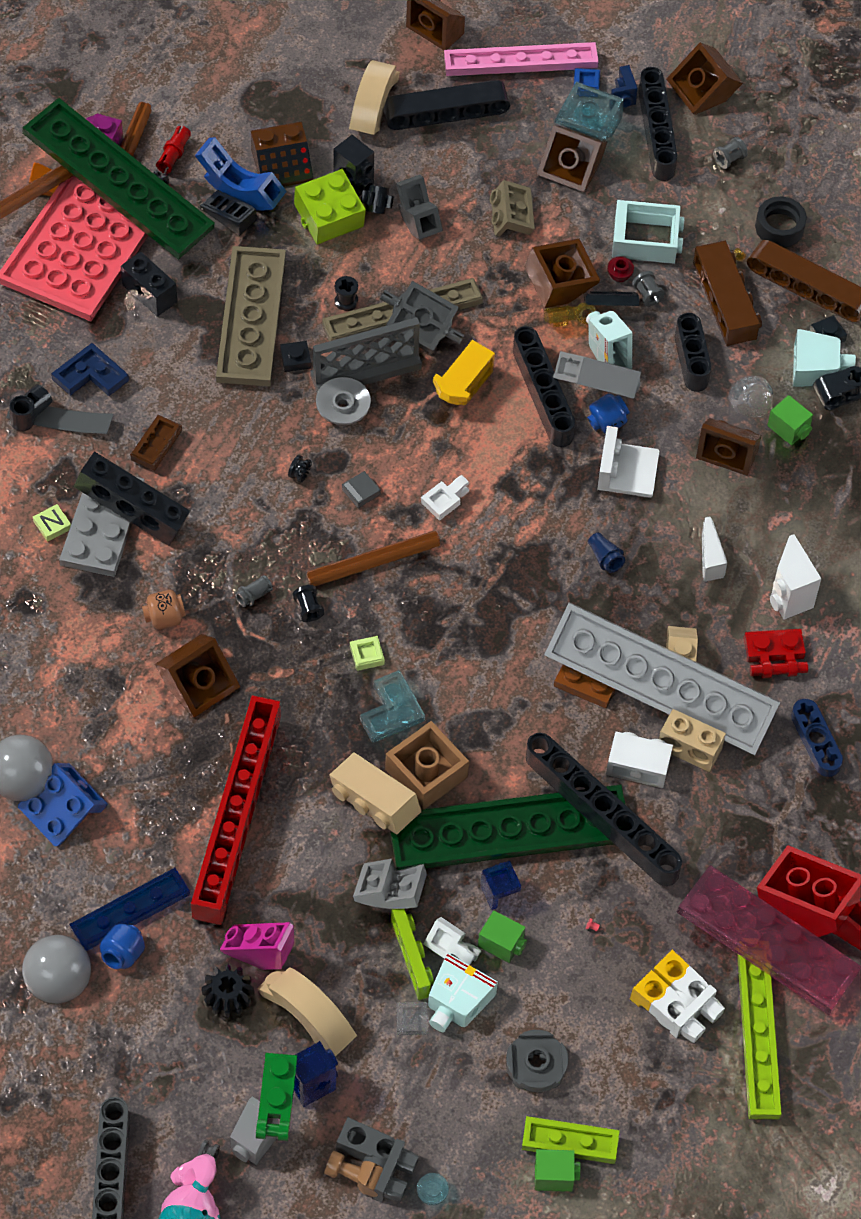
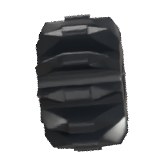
M227 964L225 971H221L215 966L213 969L214 976L206 975V985L201 988L202 995L206 996L204 999L205 1006H213L212 1009L215 1015L224 1010L225 1017L227 1018L230 1017L232 1010L241 1015L242 1006L249 1007L251 1004L250 996L254 995V987L250 985V975H243L241 967L231 971V965ZM229 988L230 993H227L226 990L223 992V990Z

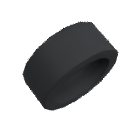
M784 196L765 200L760 205L755 223L757 235L761 240H769L782 247H790L798 243L803 237L807 216L805 209L799 202ZM773 214L787 215L795 221L796 226L788 230L775 229L767 223L766 217Z

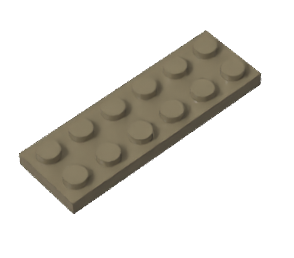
M242 246L232 247L216 383L271 387L286 250Z

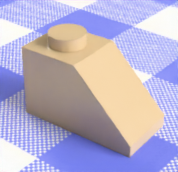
M668 626L666 648L696 662L697 630L695 628Z

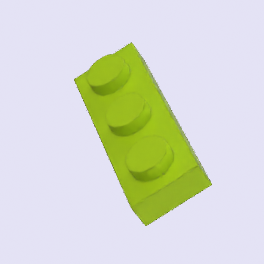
M391 909V922L417 999L428 998L430 986L434 984V979L430 967H424L422 958H425L422 943L420 940L415 941L413 932L416 931L413 917L411 913L406 915L405 909Z
M526 1116L521 1150L536 1152V1149L574 1150V1158L615 1164L620 1130Z

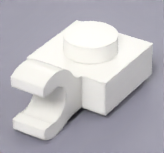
M462 475L457 477L449 486H446L441 481L421 497V503L440 521L460 505V498L469 492V489L466 487L469 481Z
M442 917L436 919L423 945L444 959L449 953L453 956L455 955L468 965L472 961L475 962L481 953L478 947L462 941L466 933Z

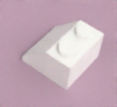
M794 534L788 538L770 596L773 609L779 611L783 619L814 608L821 582V577Z

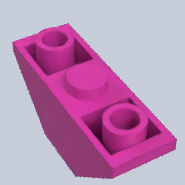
M290 922L232 925L225 935V941L220 951L262 970L282 969L295 944L294 925Z

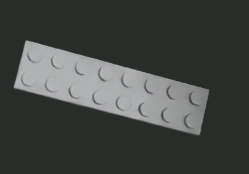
M570 602L544 654L669 715L672 709H675L725 732L724 741L753 755L756 754L780 704V701Z

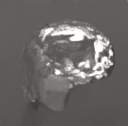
M748 375L740 378L731 386L728 394V399L737 414H744L753 418L762 417L767 414L772 407L774 398L771 385L765 378L758 375Z

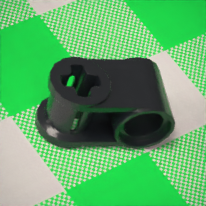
M852 366L832 374L823 375L813 383V389L825 410H834L842 405L861 399V367Z

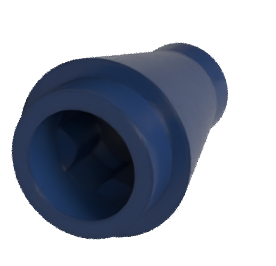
M595 533L588 539V544L592 548L602 570L613 573L624 565L625 557L623 550L606 539L601 533Z

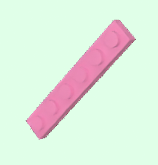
M595 42L444 50L446 76L598 68Z

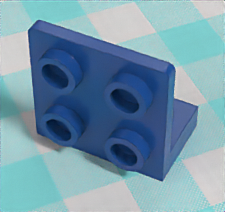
M54 763L52 774L48 776L45 784V790L37 797L21 801L18 804V808L54 846H60L89 813H101L108 803L70 763Z

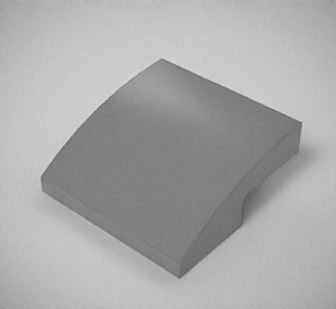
M392 859L364 863L353 895L354 901L364 905L389 909L418 907L427 876L425 866L422 864L396 871Z

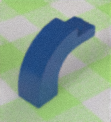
M216 137L208 138L195 155L207 171L204 178L216 190L239 199L256 210L274 209L287 192L272 172L257 174L238 165Z

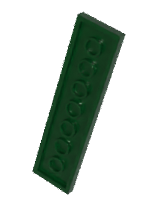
M57 98L23 126L22 134L178 260L214 229V221L62 99Z
M622 785L605 786L625 804ZM581 789L578 791L585 792L587 791V789ZM559 793L423 809L397 835L390 830L396 871L422 864L427 869L614 845L611 840ZM603 806L597 807V809L600 811L609 810L608 808ZM627 826L618 827L620 830L623 831L630 830V828H628Z

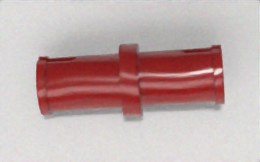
M177 126L171 139L166 141L163 146L164 152L156 163V167L160 172L165 173L166 170V173L169 174L176 160L182 157L184 146L191 137L190 130L185 126L182 129L181 126Z

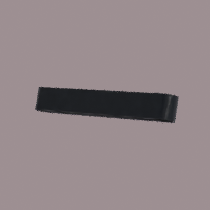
M540 732L529 737L525 758L527 764L656 883L661 886H672L677 882L682 858L676 850L549 735ZM535 749H542V750H544L545 752H544V753H536L534 750H535ZM563 768L566 770V772L561 773L555 771L554 769ZM577 787H583V788L587 789V791H585V792H580V791L576 790L575 788H577ZM603 806L608 808L609 810L600 811L597 809V807ZM627 826L628 828H630V830L623 831L620 830L618 827ZM646 845L651 850H642L639 846ZM669 865L673 870H664L661 866Z

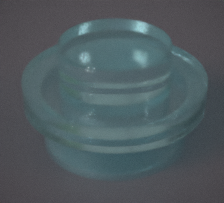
M426 1174L417 1184L418 1197L428 1205L440 1204L448 1195V1183L439 1174Z

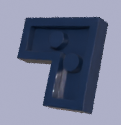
M93 343L89 344L51 373L52 380L70 396L90 380L108 396L129 381V375Z

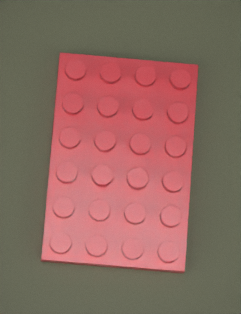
M73 176L58 186L1 268L0 284L91 322L121 278L120 266L136 255L148 235L76 176Z

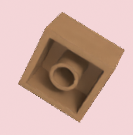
M430 721L386 753L385 770L392 778L416 793L420 808L423 810L468 778L469 760Z

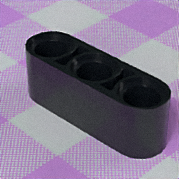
M684 313L677 319L675 330L676 348L686 387L691 391L700 392L708 386L711 362L700 318L693 313Z

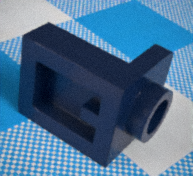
M630 65L619 67V78H615L616 88L611 90L610 105L612 109L636 105L638 88Z

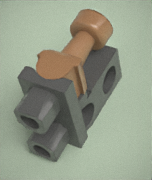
M347 1117L336 1142V1151L332 1152L324 1174L332 1178H336L338 1174H341L357 1183L361 1193L371 1196L374 1200L381 1203L384 1197L401 1202L408 1183L393 1176L397 1169L412 1175L419 1156L404 1149V1141L397 1138L395 1140L385 1133ZM350 1155L363 1162L361 1166L345 1162L344 1159Z

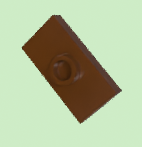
M157 415L130 454L131 461L155 471L182 432V425Z

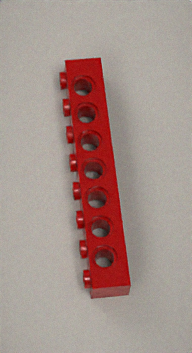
M251 696L191 901L192 919L222 925L280 723V701Z

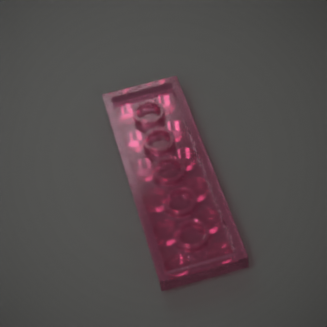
M711 865L676 911L828 1015L833 1011L861 970L859 964Z

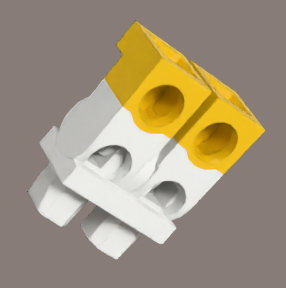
M673 949L654 967L653 971L651 970L633 988L630 1000L638 1007L643 1006L656 1017L661 1025L669 1029L675 1038L682 1034L693 1043L702 1036L706 1029L696 1018L702 1014L713 1024L722 1016L725 1010L722 1004L715 998L717 990L708 985Z

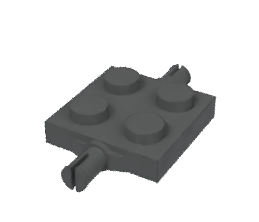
M414 281L410 283L406 292L400 295V297L395 296L386 289L380 297V300L393 306L392 316L386 326L418 318L420 323L419 347L430 354L434 352L438 343L445 336L458 344L461 343L465 334L451 327L452 319L459 307ZM410 330L403 331L400 335L404 336Z

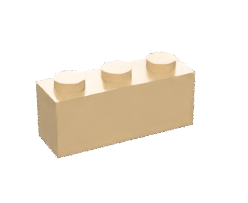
M355 752L329 774L333 784L332 791L341 801L347 800L360 814L369 815L382 829L388 828L396 835L421 813L415 792Z

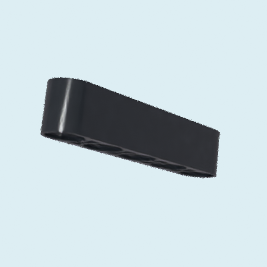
M646 67L640 75L638 94L651 170L657 180L669 181L675 175L677 149L664 76L660 69Z
M499 80L393 95L386 99L384 113L390 129L403 130L500 115L509 110L510 102L504 83Z
M522 326L514 333V358L550 442L557 447H566L573 441L574 416L558 379L553 378L555 372L537 331L532 327Z

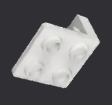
M607 426L597 490L652 497L659 450L621 444L622 439L617 438L618 427Z

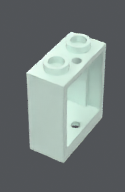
M617 200L612 258L625 257L630 260L675 264L676 253H682L683 238L678 237V232L683 233L684 217H680V206ZM626 222L670 226V244L625 240Z

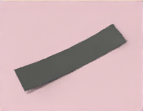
M48 406L35 418L34 425L57 430L107 434L114 414L73 411ZM9 411L6 416L8 419H10Z

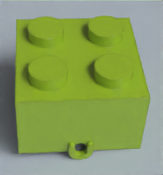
M343 169L295 187L294 205L301 216V224L304 229L308 228L317 245L364 227L366 209Z

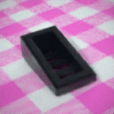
M219 190L214 192L200 205L201 210L239 236L257 221V210L254 207ZM217 200L220 201L215 207L212 206ZM224 205H227L226 208L220 210Z

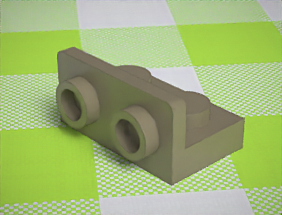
M503 180L490 195L494 235L500 237L506 229L530 235L535 230L531 188Z

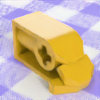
M472 340L442 377L438 374L433 377V383L439 398L451 404L466 405L493 373L495 353Z

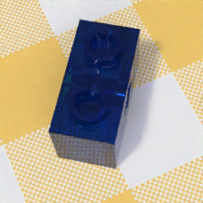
M320 1041L295 1054L297 1055V1069L294 1093L304 1108L336 1090V1078L338 1077L336 1066L338 1062L330 1048L325 1050Z

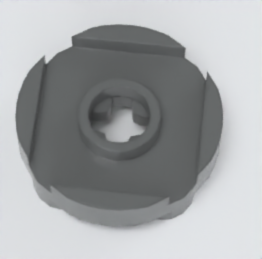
M529 1030L520 1034L518 1039L510 1044L506 1055V1069L515 1087L530 1092H545L557 1088L561 1084L567 1072L568 1053L563 1043L561 1042L560 1044L557 1039L553 1038V1034L544 1030ZM534 1055H539L540 1060H545L546 1063L541 1064L540 1067H534L528 1060H533Z

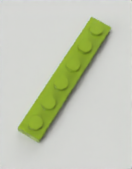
M738 942L737 958L749 1119H780L782 1114L769 942Z

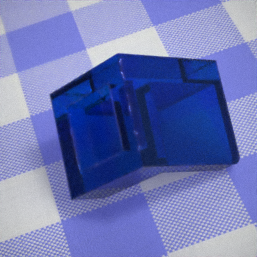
M510 861L482 870L480 887L491 910L497 909L498 899L521 891V884Z

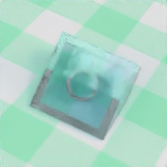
M576 82L559 111L555 123L603 141L613 136L623 117V99Z

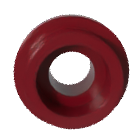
M615 257L609 261L607 271L614 281L624 282L632 276L634 265L628 258Z

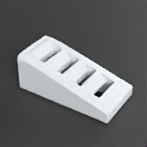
M711 517L705 518L702 529V569L705 582L724 578L727 568V560Z

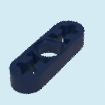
M810 699L798 700L793 706L791 719L816 771L825 777L837 775L841 769L843 757L817 704ZM801 710H804L805 713L810 712V725L807 726L808 719L804 714L799 715ZM819 732L824 736L825 741L814 743L810 740L809 734ZM825 755L829 761H834L833 766H830L829 763H823Z

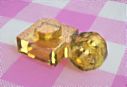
M583 302L574 307L568 305L543 309L544 320L552 324L553 327L566 326L568 321L576 319L582 324H588L586 322L587 317H583L582 313L585 309H589L590 314L596 311V308Z

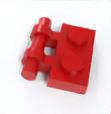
M801 629L745 632L744 643L747 662H759L758 665H750V676L771 678L772 675L787 674L788 677H795L798 673H808V662L796 661V659H804L806 654ZM779 660H784V661H785V663H774V664H771V662H770V661H779Z

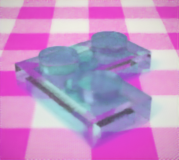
M400 670L374 680V688L384 705L360 714V721L372 743L425 721V714Z

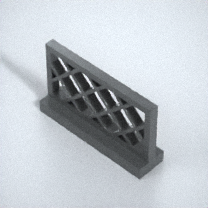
M418 318L313 346V370H310V377L316 392L324 383L338 377L352 378L366 385L422 369V362L419 358L420 323ZM410 330L404 336L400 335L403 331ZM381 337H384V338H383L381 341H379L378 343H377V342H374L376 339L381 338ZM393 340L397 341L393 346H391V347H388V346H387V345H389ZM358 344L353 350L348 349L352 345ZM367 347L371 348L366 354H362ZM332 351L327 357L321 356L323 353ZM340 355H345L340 361H336Z

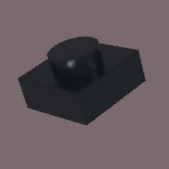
M834 315L810 326L809 331L837 337L840 339V343L847 339V333Z
M307 341L280 344L284 372L311 369Z

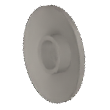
M338 377L331 379L320 387L316 395L318 412L324 419L333 424H354L363 419L370 409L371 398L369 391L361 382L352 378ZM344 404L347 405V407H340L339 405Z

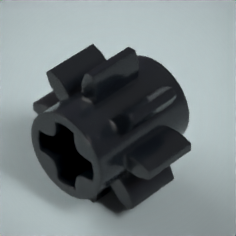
M370 184L369 191L363 190L361 202L366 204V211L385 214L386 208H392L394 196L388 195L390 188Z

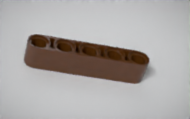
M769 240L760 241L747 259L749 269L763 278L847 321L854 323L860 321V286Z

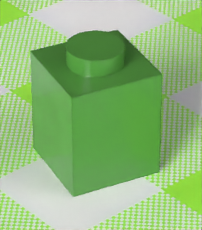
M788 395L770 411L767 426L792 446L798 439H805L811 432L813 414Z
M493 910L479 933L478 947L510 963L514 955L520 956L526 946L527 940L524 939L525 926Z
M536 1149L534 1190L572 1192L574 1181H580V1162L574 1161V1150Z

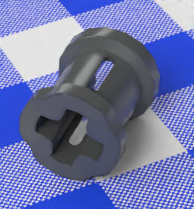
M734 137L727 145L716 147L713 150V155L717 164L721 168L726 169L733 161L739 158H746L748 150L743 140L739 137Z
M652 271L642 272L632 281L633 287L640 291L643 296L642 301L647 307L660 303L665 296L664 290L659 288L654 281L655 276Z

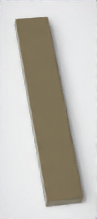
M474 278L430 289L433 293L458 306V310L483 303V297ZM386 302L323 318L322 325L328 340L333 341L386 326L392 316L393 306Z

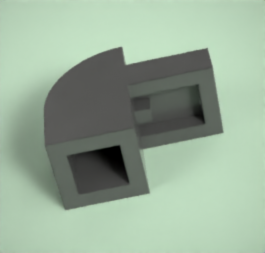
M417 175L397 182L396 185L401 204H398V207L410 233L420 240L442 232L438 207L429 201L424 177Z

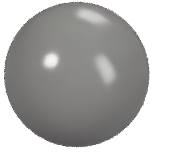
M19 734L6 737L0 741V795L13 801H27L37 797L45 790V784L48 776L52 774L54 762L50 751L40 740L29 735Z
M50 935L36 941L29 948L23 960L22 976L28 990L39 1000L52 1004L65 1003L79 996L86 988L91 976V962L85 948L75 939L64 935Z

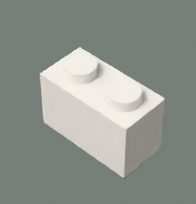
M615 732L606 775L663 788L673 745L667 744L661 739L650 740L638 737L631 732Z

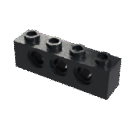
M95 451L80 471L73 486L168 546L171 545L190 513L189 509Z

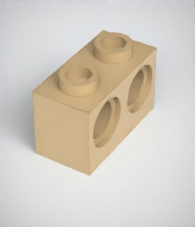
M672 709L660 731L659 739L673 745L671 755L710 772L722 751L726 733Z

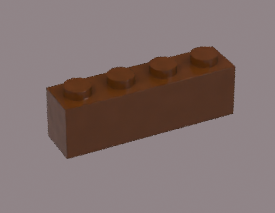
M726 240L696 246L693 264L726 346L757 340L759 328L762 327L761 316L758 312L755 313L752 294L750 291H746L744 275L741 270L738 271L734 251L729 249Z

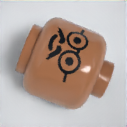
M171 589L148 595L147 605L142 606L146 623L152 622L153 627L157 630L177 626L181 623L182 617L186 616L181 594L176 595Z

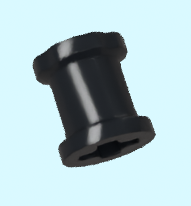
M350 276L338 278L334 285L335 292L337 293L334 299L335 306L340 310L351 311L358 304V296L356 294L358 292V282Z
M314 585L301 586L292 593L294 601L298 602L301 611L300 618L303 622L318 620L325 614L323 606L319 605L316 597L318 591Z

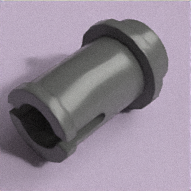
M262 575L246 587L240 586L235 596L241 606L251 607L254 605L255 600L273 591V586L268 577Z

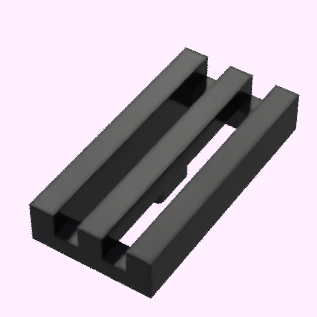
M587 291L584 293L585 305L639 306V295L636 292Z

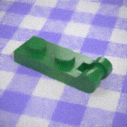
M265 1054L256 1139H266V1136L278 1137V1141H288L297 1055ZM268 1118L280 1119V1124L268 1123Z

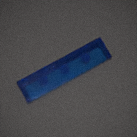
M173 868L70 923L69 927L77 941L88 951L101 944L103 938L115 925L127 924L134 926L188 897L190 890L177 869Z

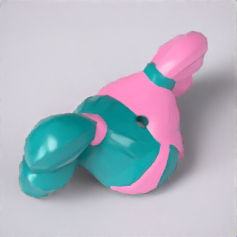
M202 1154L195 1157L192 1161L177 1167L171 1173L170 1178L172 1182L177 1186H183L173 1190L162 1204L158 1219H220L219 1209L208 1190L217 1172L214 1157L209 1154Z

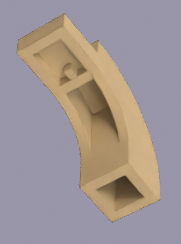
M374 60L370 61L359 85L349 129L372 135L380 130L388 93L391 87L399 80L400 72L396 71L395 65Z
M291 967L286 971L277 969L275 972H272L257 988L263 998L289 1011L308 1031L319 1049L335 1057L357 1036L336 1005L314 983Z

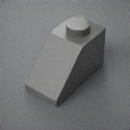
M252 1096L248 1100L230 1136L232 1152L237 1158L243 1162L249 1160L257 1165L278 1137L266 1136V1139H256L260 1101ZM268 1118V1123L278 1124V1119Z

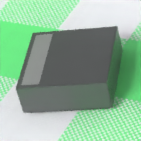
M365 471L342 484L343 492L357 508L362 507L381 495L380 488Z

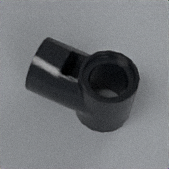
M36 384L24 395L16 396L10 401V424L15 430L27 431L32 428L35 418L52 403L50 393L43 386Z

